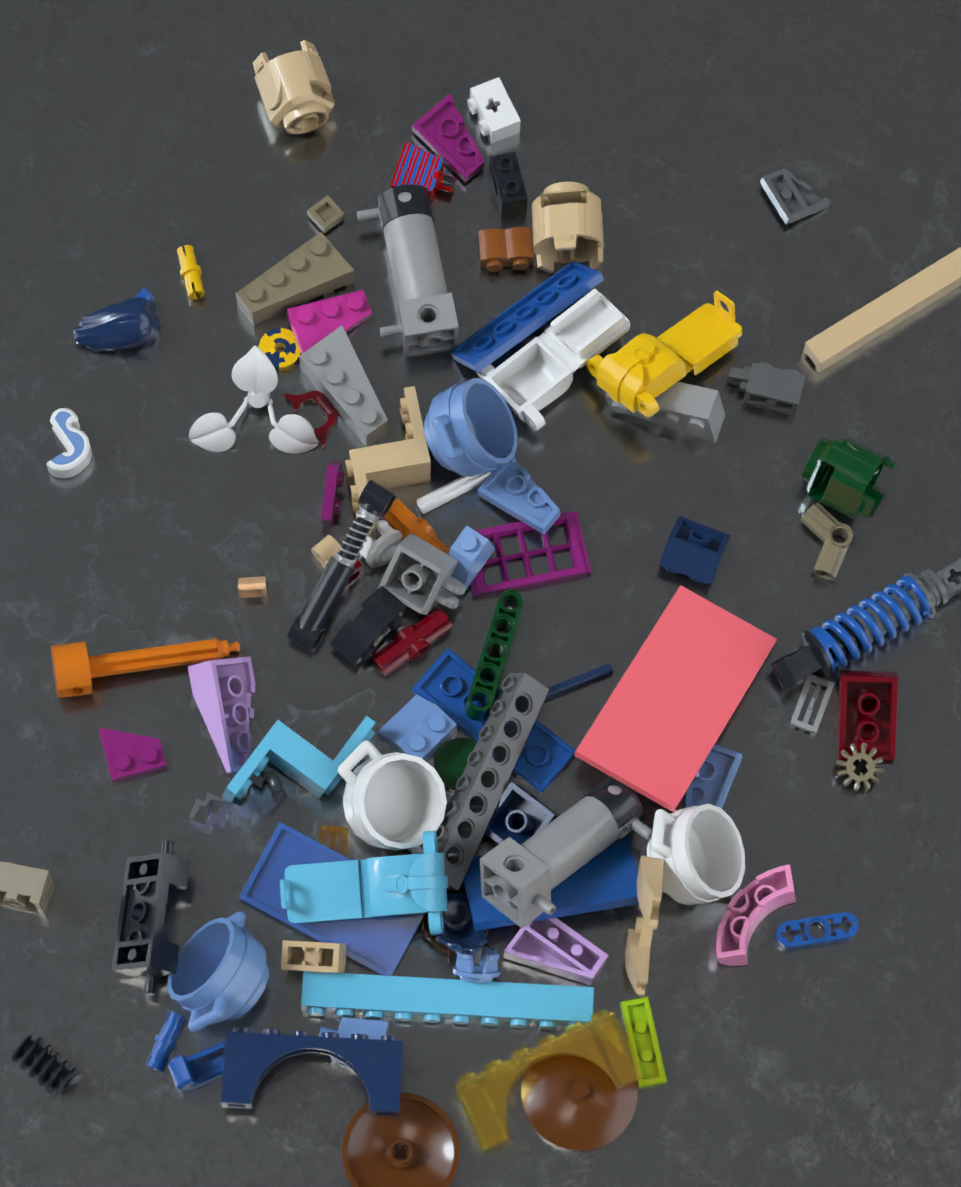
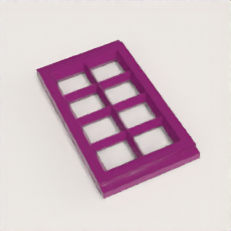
M577 511L560 513V517L552 525L564 524L568 543L551 546L547 531L545 534H542L545 548L530 551L527 550L523 532L535 529L522 521L475 530L487 539H494L498 557L488 559L484 565L499 562L503 581L486 585L483 569L481 568L470 584L473 598L498 594L509 589L517 590L591 574L592 571ZM517 533L521 552L504 556L500 536ZM570 548L574 567L557 570L552 551ZM546 553L551 572L533 575L529 556ZM523 557L527 577L510 580L505 561Z

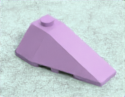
M251 656L211 660L188 666L192 694L227 773L237 772L252 754L253 736L249 732L250 719L254 718V709L250 707L251 694L255 693L256 683Z

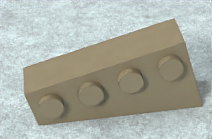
M320 232L236 293L237 307L253 325H257L286 313V310L289 308L309 303V300L318 296H326L342 286L348 287L355 284L354 269Z
M0 861V905L46 916L55 886L48 870Z

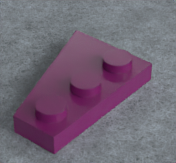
M451 94L412 124V131L442 158L465 183L485 167V161L472 135L469 134Z

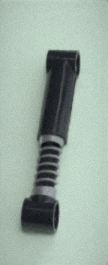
M372 479L364 487L358 500L360 505L357 512L358 518L356 521L353 520L354 526L349 527L351 531L349 534H346L348 536L346 541H342L344 545L342 548L339 547L340 552H336L335 556L330 557L303 611L293 622L287 635L288 639L311 652L317 647L324 635L325 626L356 569L354 567L357 561L355 557L360 555L359 550L364 548L363 542H367L366 536L371 535L370 529L374 528L373 523H377L379 517H384L390 510L396 498L395 492Z

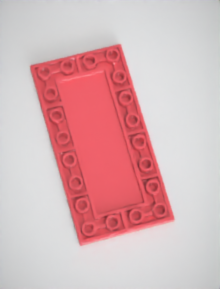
M680 585L578 746L574 756L674 812L776 644L777 639Z

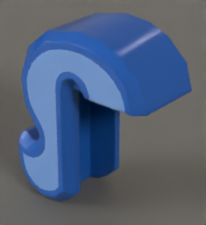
M225 1042L187 1058L182 1054L173 1058L168 1068L176 1088L180 1091L193 1090L223 1076Z

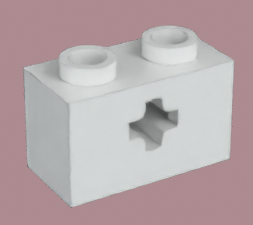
M499 77L470 88V99L467 100L469 109L473 115H477L480 132L483 136L487 135L491 144L520 133L521 120Z

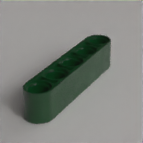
M505 590L499 596L465 705V712L474 721H481L488 717L523 606V597L515 590ZM504 604H512L515 609H507ZM496 628H504L508 633H499ZM496 652L500 657L493 658L488 653ZM488 676L493 682L486 683L480 677ZM473 701H481L485 704V707H476Z

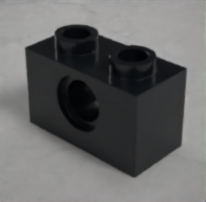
M516 152L491 156L489 159V174L501 218L527 213L528 197Z

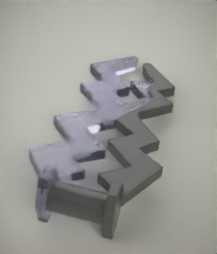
M271 768L263 774H259L258 777L252 774L249 778L254 785L261 789L263 788L264 780L268 781L273 792L272 797L263 792L262 800H259L249 794L244 808L233 803V801L230 803L224 798L207 792L205 801L199 798L196 799L189 816L191 819H194L200 809L208 815L212 804L220 807L218 815L210 812L205 825L190 821L189 825L209 836L214 823L224 829L229 814H234L248 822L255 808L269 816L276 803L287 798V793L284 791L278 777V771Z

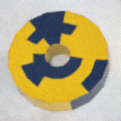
M284 328L272 329L266 332L260 339L258 348L269 358L276 371H288L300 361L299 356L301 353L291 330ZM278 347H283L285 349L281 353L276 351Z

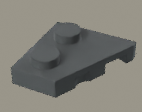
M785 168L763 176L760 184L786 225L827 209L831 204L828 198L824 197V199H821L810 191L811 186L804 181H799L794 174Z

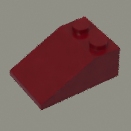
M839 670V759H847L841 754L843 749L850 755L853 754L850 744L854 743L857 752H861V744L866 743L867 749L865 753L868 754L873 747L877 749L872 759L883 757V760H895L898 676L896 672Z

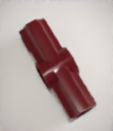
M438 608L416 625L410 624L403 628L391 643L371 656L372 660L381 674L387 677L409 660L414 661L424 655L429 650L430 645L450 632L453 626L445 613Z

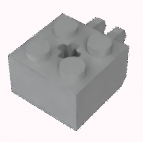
M410 533L398 544L378 589L381 586L385 587L403 604L420 614L427 615L437 606L438 602L451 609L458 608V598L445 589L460 596L464 595L466 586L451 576L458 560Z

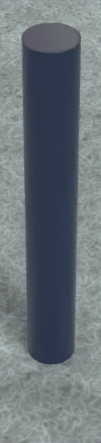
M610 663L548 687L549 691L544 701L613 674Z

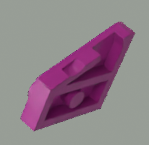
M331 460L327 465L321 520L332 521L334 514L339 515L341 498H337L339 487H343L344 471H341L343 461Z
M105 728L98 729L112 783L167 768L159 738Z

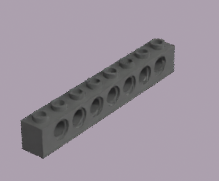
M525 672L509 673L503 680L501 692L491 706L490 716L485 726L479 732V740L474 750L468 756V764L456 783V790L451 801L446 805L444 820L436 831L438 853H444L445 876H448V888L446 890H459L549 691L547 687Z

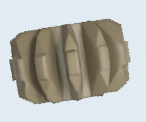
M852 743L850 748L853 754L850 755L844 749L841 751V754L847 758V761H836L837 765L846 766V769L839 770L837 775L839 777L846 774L849 775L843 782L845 786L849 785L854 779V790H859L860 781H863L865 789L868 790L870 789V784L867 781L869 778L876 784L880 782L878 777L873 774L874 772L884 773V768L875 767V764L884 761L883 757L872 759L877 752L875 747L867 754L865 753L867 749L866 743L861 744V752H857L856 745ZM857 759L859 762H861V759L867 761L865 764L867 771L863 774L861 771H859V774L854 772L856 767L853 763Z

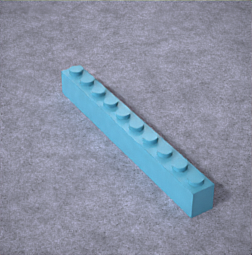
M303 971L302 1011H307L309 1016H324V1012L336 1013V1017L352 1018L353 1014H365L366 1019L380 1020L382 1015L394 1016V1020L411 1021V1017H419L428 1023H439L440 1019H452L454 1024L466 1025L472 1020L481 1021V1025L498 1026L499 1022L510 1023L511 1027L526 1028L528 1024H539L541 1029L551 1030L556 1029L557 1025L568 1026V1030L585 1031L586 1027H591L593 1021L594 987L492 981L475 983L456 979Z

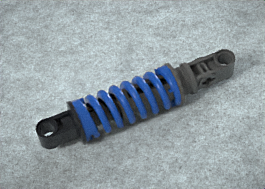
M961 555L934 572L931 569H926L918 577L911 572H907L897 580L896 584L887 585L884 591H876L872 594L871 599L864 598L860 601L859 606L852 605L847 609L846 613L840 612L835 615L834 620L827 619L822 623L821 628L813 627L808 631H803L800 634L802 647L770 664L783 690L799 683L815 671L823 678L829 679L833 676L835 667L845 668L847 666L845 654L850 660L857 661L860 658L858 648L863 653L869 654L872 651L871 643L877 647L884 645L883 635L893 640L897 637L896 628L900 632H907L909 630L908 621L918 626L922 621L933 619L936 613L935 606L947 603L948 595L961 588ZM950 573H952L954 576V578L951 579V582L948 581V577L951 576Z

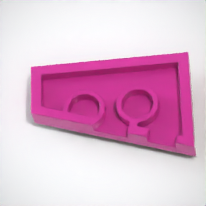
M359 290L289 308L286 315L300 353L303 354L340 326H343L346 333L371 318L372 311L364 290Z

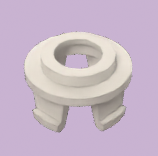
M385 520L375 523L377 530L382 536L376 541L366 536L367 542H363L364 548L359 551L361 557L366 559V563L371 568L388 564L398 544L403 540V535L398 530L390 527Z

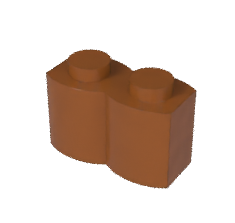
M515 227L478 231L480 267L490 272L500 271L504 267L525 270L529 266L534 265L532 228Z

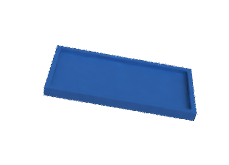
M279 822L239 898L320 942L347 944L346 956L381 975L393 976L426 913L291 923L287 917V909H282L280 880L285 879V869L290 865L349 861L351 859Z
M625 835L616 843L611 844L551 890V903L556 906L555 912L551 915L543 912L531 922L639 904L637 897L638 869L628 836ZM484 855L473 857L463 879V885L474 930L479 931L516 925L501 911L482 898L480 858Z

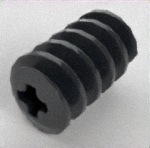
M31 1034L18 1046L11 1060L14 1063L21 1061L20 1068L23 1071L30 1069L29 1076L31 1078L38 1077L37 1083L40 1086L47 1084L46 1091L49 1094L56 1091L55 1096H57L71 1083L78 1069L74 1067L67 1071L66 1068L69 1061L66 1059L59 1064L57 1061L61 1053L57 1052L50 1056L49 1052L52 1045L49 1044L41 1048L40 1046L44 1038L39 1037L33 1041V1035Z

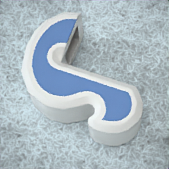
M59 408L53 412L50 422L53 425V431L67 452H63L53 458L46 465L49 473L54 477L65 479L81 473L89 465L92 458V450L89 438L83 431L79 430L78 416L71 409Z

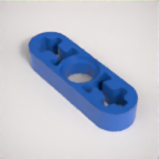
M848 912L786 921L778 927L775 939L777 944L783 949H796L846 941L854 937L858 931L859 923L857 918ZM842 920H845L846 924L852 925L848 933H845L843 929H835L832 932L834 936H830L831 928L828 921H832L831 927L839 926ZM814 923L822 925L825 930L824 936L822 938L812 937L809 933V926ZM800 926H804L803 935L806 939L805 941H802V935L794 936L792 942H788L787 938H782L781 936L785 933L786 929H789L791 933H797L801 930Z

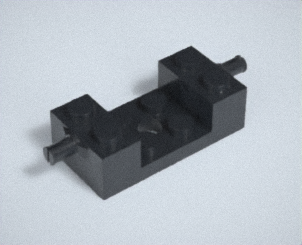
M170 840L162 841L161 853L129 857L126 860L112 971L136 978L145 977L143 995L155 996L157 979L162 975L176 974L180 945L163 941L162 935L168 891L187 888L190 860L173 855L175 842Z

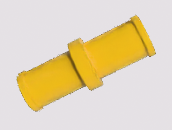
M184 245L186 252H183L182 246L177 249L182 267L180 274L181 278L185 280L188 298L197 300L196 292L199 293L200 298L205 296V290L200 278L202 271L201 267L197 265L193 246Z

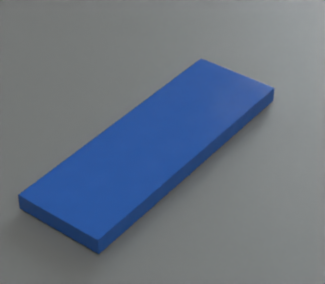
M576 261L570 262L450 350L449 353L453 360L479 373L602 282L604 278L601 272Z
M447 648L414 685L412 692L436 704L457 724V728L461 732L478 742L479 732L485 726L490 713L484 720L474 721L465 712L466 701L476 670ZM484 676L480 677L482 681L490 683ZM497 688L493 703L497 700L501 692L499 688ZM473 701L476 707H485L483 702ZM536 719L512 773L542 796L575 757L576 750Z

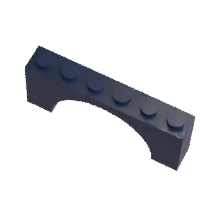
M236 1027L233 1028V1032L226 1031L221 1090L222 1107L252 1109L254 1095L261 1080L275 1065L295 1055L318 1053L344 1062L358 1075L368 1095L370 1115L399 1117L403 1041H398L396 1036L383 1035L380 1036V1040L368 1039V1035L351 1034V1038H339V1034L334 1032H323L320 1037L310 1036V1032L292 1031V1035L280 1034V1030L263 1029L262 1033H251L249 1028Z

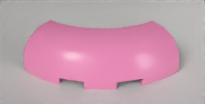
M790 864L758 875L754 881L749 883L744 889H740L732 898L717 932L716 953L720 964L727 966L748 965V946L758 924L774 910L796 903Z

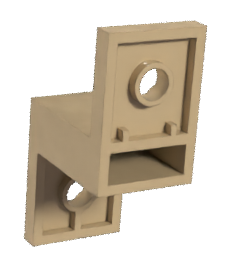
M415 386L404 388V398H400V416L402 425H405L406 430L405 440L349 450L350 460H345L348 487L350 486L351 503L353 512L356 514V520L358 518L357 512L360 508L358 504L359 497L371 479L388 489L430 481L431 460ZM373 523L374 528L370 529L371 535L368 536L376 541V524Z

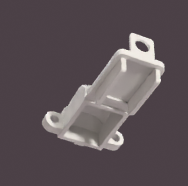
M593 289L553 320L550 324L551 326L544 330V333L535 337L496 369L489 364L479 373L477 372L481 379L494 385L504 397L510 410L523 422H526L534 431H538L546 424L539 411L569 389L573 382V372L578 368L581 369L586 365L588 359L595 354L599 355L630 330V321L596 289Z

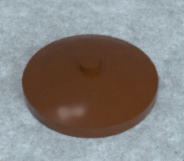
M589 1034L564 1035L546 1043L529 1061L521 1084L523 1111L533 1130L549 1144L571 1152L594 1151L615 1141L631 1122L638 1100L636 1076L625 1055L610 1042Z
M401 1092L399 1117L370 1115L369 1102L356 1112L344 1133L341 1151L342 1164L351 1187H450L459 1166V1139L451 1119L441 1107L423 1096Z

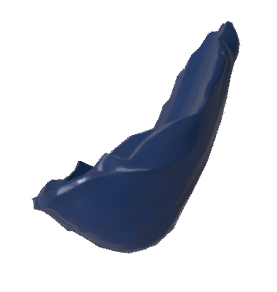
M142 297L126 299L121 303L109 305L92 314L84 315L83 319L79 322L80 325L73 329V339L76 340V344L86 345L87 348L95 352H111L137 347L155 336L160 326V319L155 314L156 307L153 301Z
M461 892L447 893L448 911L443 912L444 933L438 934L436 937L450 950L471 956L473 953L478 952L479 948H482L484 944H487L485 930H474L466 894Z

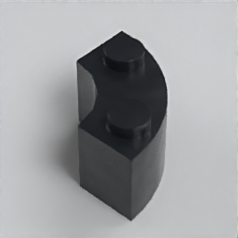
M383 586L377 589L360 605L364 609L353 621L348 618L330 643L333 648L354 666L364 659L366 661L370 660L371 656L377 652L378 648L376 646L390 630L393 632L397 630L404 621L402 615L407 606Z

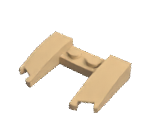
M641 856L637 875L638 910H641L643 915L636 918L635 930L628 929L624 952L628 979L638 996H645V987L648 983L650 947L653 929L657 930L663 883L664 859Z

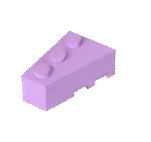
M557 918L530 922L521 928L504 950L503 955L505 959L587 985H591L607 963L609 957L608 954Z

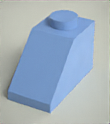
M467 525L451 546L448 554L458 560L451 576L465 584L466 590L495 550L489 539Z

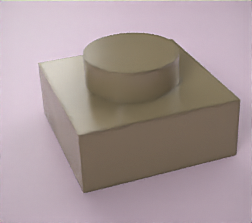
M328 195L307 210V215L323 233H326L345 218V213Z

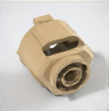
M306 40L300 42L301 51L289 52L270 61L266 53H261L253 62L256 74L255 81L270 123L278 128L285 129L290 134H302L319 128L328 120V114L335 104L331 85L322 60L318 55L315 45Z
M559 182L546 187L543 193L532 203L533 250L537 257L538 268L548 273H553L554 263L569 264L572 261L578 263L589 261L590 268L596 269L603 262L604 237L601 199L589 191L587 186L577 182Z

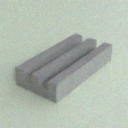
M813 674L808 675L789 726L793 728L798 727L800 728L799 730L803 732L808 731L811 735L815 736L835 683ZM814 682L816 686L804 719L799 721L797 719L810 684ZM821 686L827 687L813 726L809 725L808 722Z

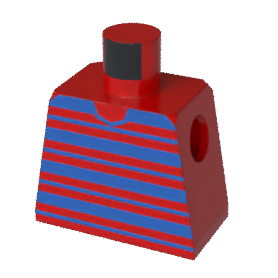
M405 142L390 184V189L401 185H422L428 189L431 202H433L437 189L452 193L456 178L443 174L444 160Z

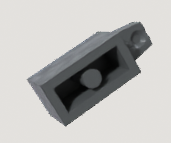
M753 362L752 367L745 366L744 369L730 367L727 383L739 386V390L745 392L743 402L795 415L806 375H802L794 369L782 370L774 368L773 365L766 362Z

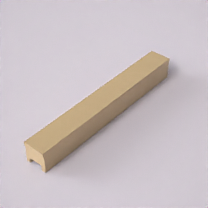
M961 247L806 341L803 353L805 356L808 355L816 365L815 369L817 372L823 371L961 285Z

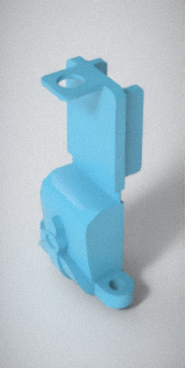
M436 831L423 832V854L288 866L285 869V879L280 880L282 909H287L288 920L291 923H308L428 913L430 934H443V912L448 911L446 890L448 888V876H445L444 853H438Z

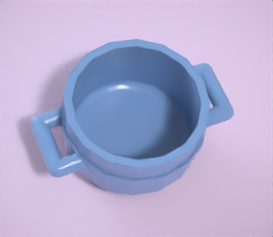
M472 378L463 383L460 382L450 386L447 390L440 392L433 398L424 421V434L430 451L441 466L464 477H475L495 470L497 467L508 463L515 456L518 445L516 425L504 397L494 385L484 379Z
M242 911L236 912L227 918L220 917L209 921L198 929L183 945L178 954L176 974L168 975L167 991L171 999L191 1014L188 1028L192 1032H197L213 1023L239 1019L255 1005L265 990L269 978L266 951L262 943L244 929L246 915Z

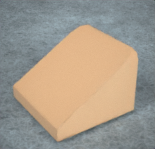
M266 577L239 578V597L267 596Z

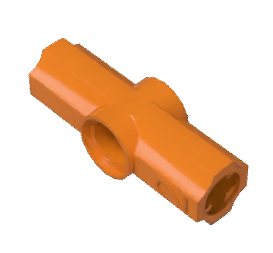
M399 499L393 502L388 513L382 517L388 522L390 527L398 530L403 535V540L412 533L444 553L449 554L450 549L436 536L432 526L423 518L418 519Z

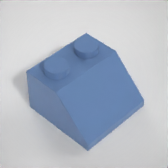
M416 694L377 734L395 752L417 756L428 762L446 741H449L456 735L457 724L436 704Z

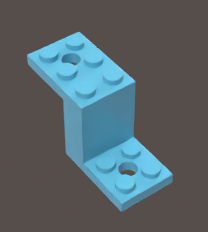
M366 716L335 759L332 760L281 721L277 720L226 787L222 797L230 803L235 797L240 800L252 784L249 778L252 774L258 777L268 761L318 799L323 793L329 796L342 778L338 775V767L363 741H370L375 734L371 728L376 722Z

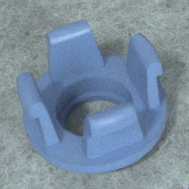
M484 947L479 964H473L472 955L460 954L456 951L457 960L456 965L453 966V973L460 976L461 980L485 983L500 976L501 970L498 968L499 954L496 949Z

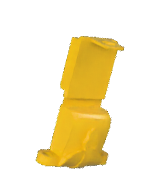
M717 290L714 292V306L709 303L702 305L657 338L641 333L616 353L606 355L605 358L595 354L586 361V366L589 372L597 379V385L606 391L610 398L617 403L620 402L632 413L639 411L645 417L650 418L659 411L658 403L654 398L684 378L688 372L697 375L738 345V338L742 336V327L735 320V304ZM720 300L727 305L729 312L723 309Z

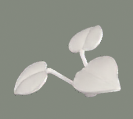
M253 346L246 355L236 362L232 369L233 382L240 389L248 391L247 397L244 398V402L232 420L227 423L222 414L207 413L199 417L189 431L191 442L201 448L212 452L226 451L233 446L236 439V434L231 427L235 425L247 405L250 404L255 408H261L266 405L271 424L275 427L269 434V440L275 448L285 453L300 454L314 449L319 444L312 425L302 416L289 414L283 416L279 423L276 421L272 406L273 400L269 397L270 393L277 386L278 375L272 362L257 346Z

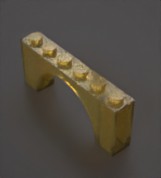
M607 1009L601 1010L591 1015L592 1021L581 1025L580 1021L564 1028L565 1034L556 1038L554 1034L548 1035L538 1040L539 1046L528 1050L527 1046L511 1053L513 1058L503 1063L501 1059L485 1065L486 1071L475 1075L473 1071L458 1078L460 1083L454 1085V1088L482 1151L487 1152L512 1140L507 1123V1107L510 1094L519 1078L530 1067L542 1060L555 1056H575L589 1060L602 1068L610 1076L618 1090L645 1077L614 1011L608 1013Z

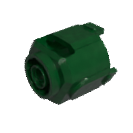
M822 437L813 450L801 479L809 482L807 492L810 498L851 519H855L858 514L868 518L870 513L875 514L884 498V495L873 489L884 465L894 470L899 463L891 460L889 456H884L855 440L840 438L830 441Z

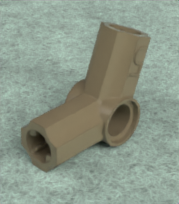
M817 502L806 511L800 521L824 542L813 573L824 580L835 581L852 541L853 532L848 525L838 522ZM839 535L844 538L845 542L837 543L834 541L833 536Z

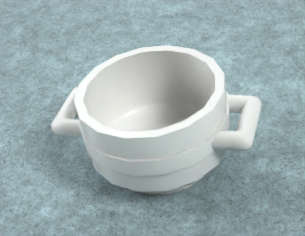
M363 741L338 767L339 775L347 782L343 797L347 822L355 835L371 846L388 850L407 848L412 854H423V848L420 846L423 843V832L437 831L444 820L447 799L443 781L435 768L422 758L398 752L382 755L370 741ZM365 755H367L369 759L363 762L358 767H356L354 772H352L351 770L356 766V764Z
M711 804L691 806L676 810L670 814L663 809L656 811L652 837L647 845V857L664 859L662 891L676 902L688 906L712 902L726 896L732 899L740 890L745 872V851L740 833L732 818L720 807Z

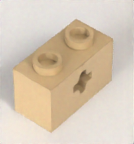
M283 940L281 970L345 973L347 944Z

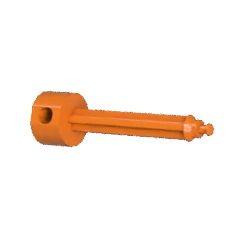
M217 638L88 656L85 641L51 646L58 699L92 694L91 678L220 660L223 657L229 656V652L240 651L238 641L228 644L227 640H219Z

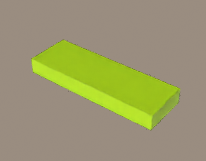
M649 997L620 1002L638 1089L667 1083Z

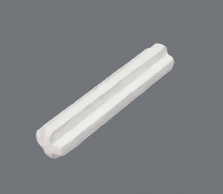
M491 472L475 477L461 476L417 499V507L422 514H425L483 484L491 475Z

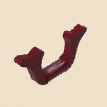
M315 390L301 395L284 394L285 400L293 404L295 412H298L301 406L309 401L317 403L327 416V422L319 428H314L316 437L319 438L321 446L323 448L326 447L327 436L336 425L338 415L324 394Z

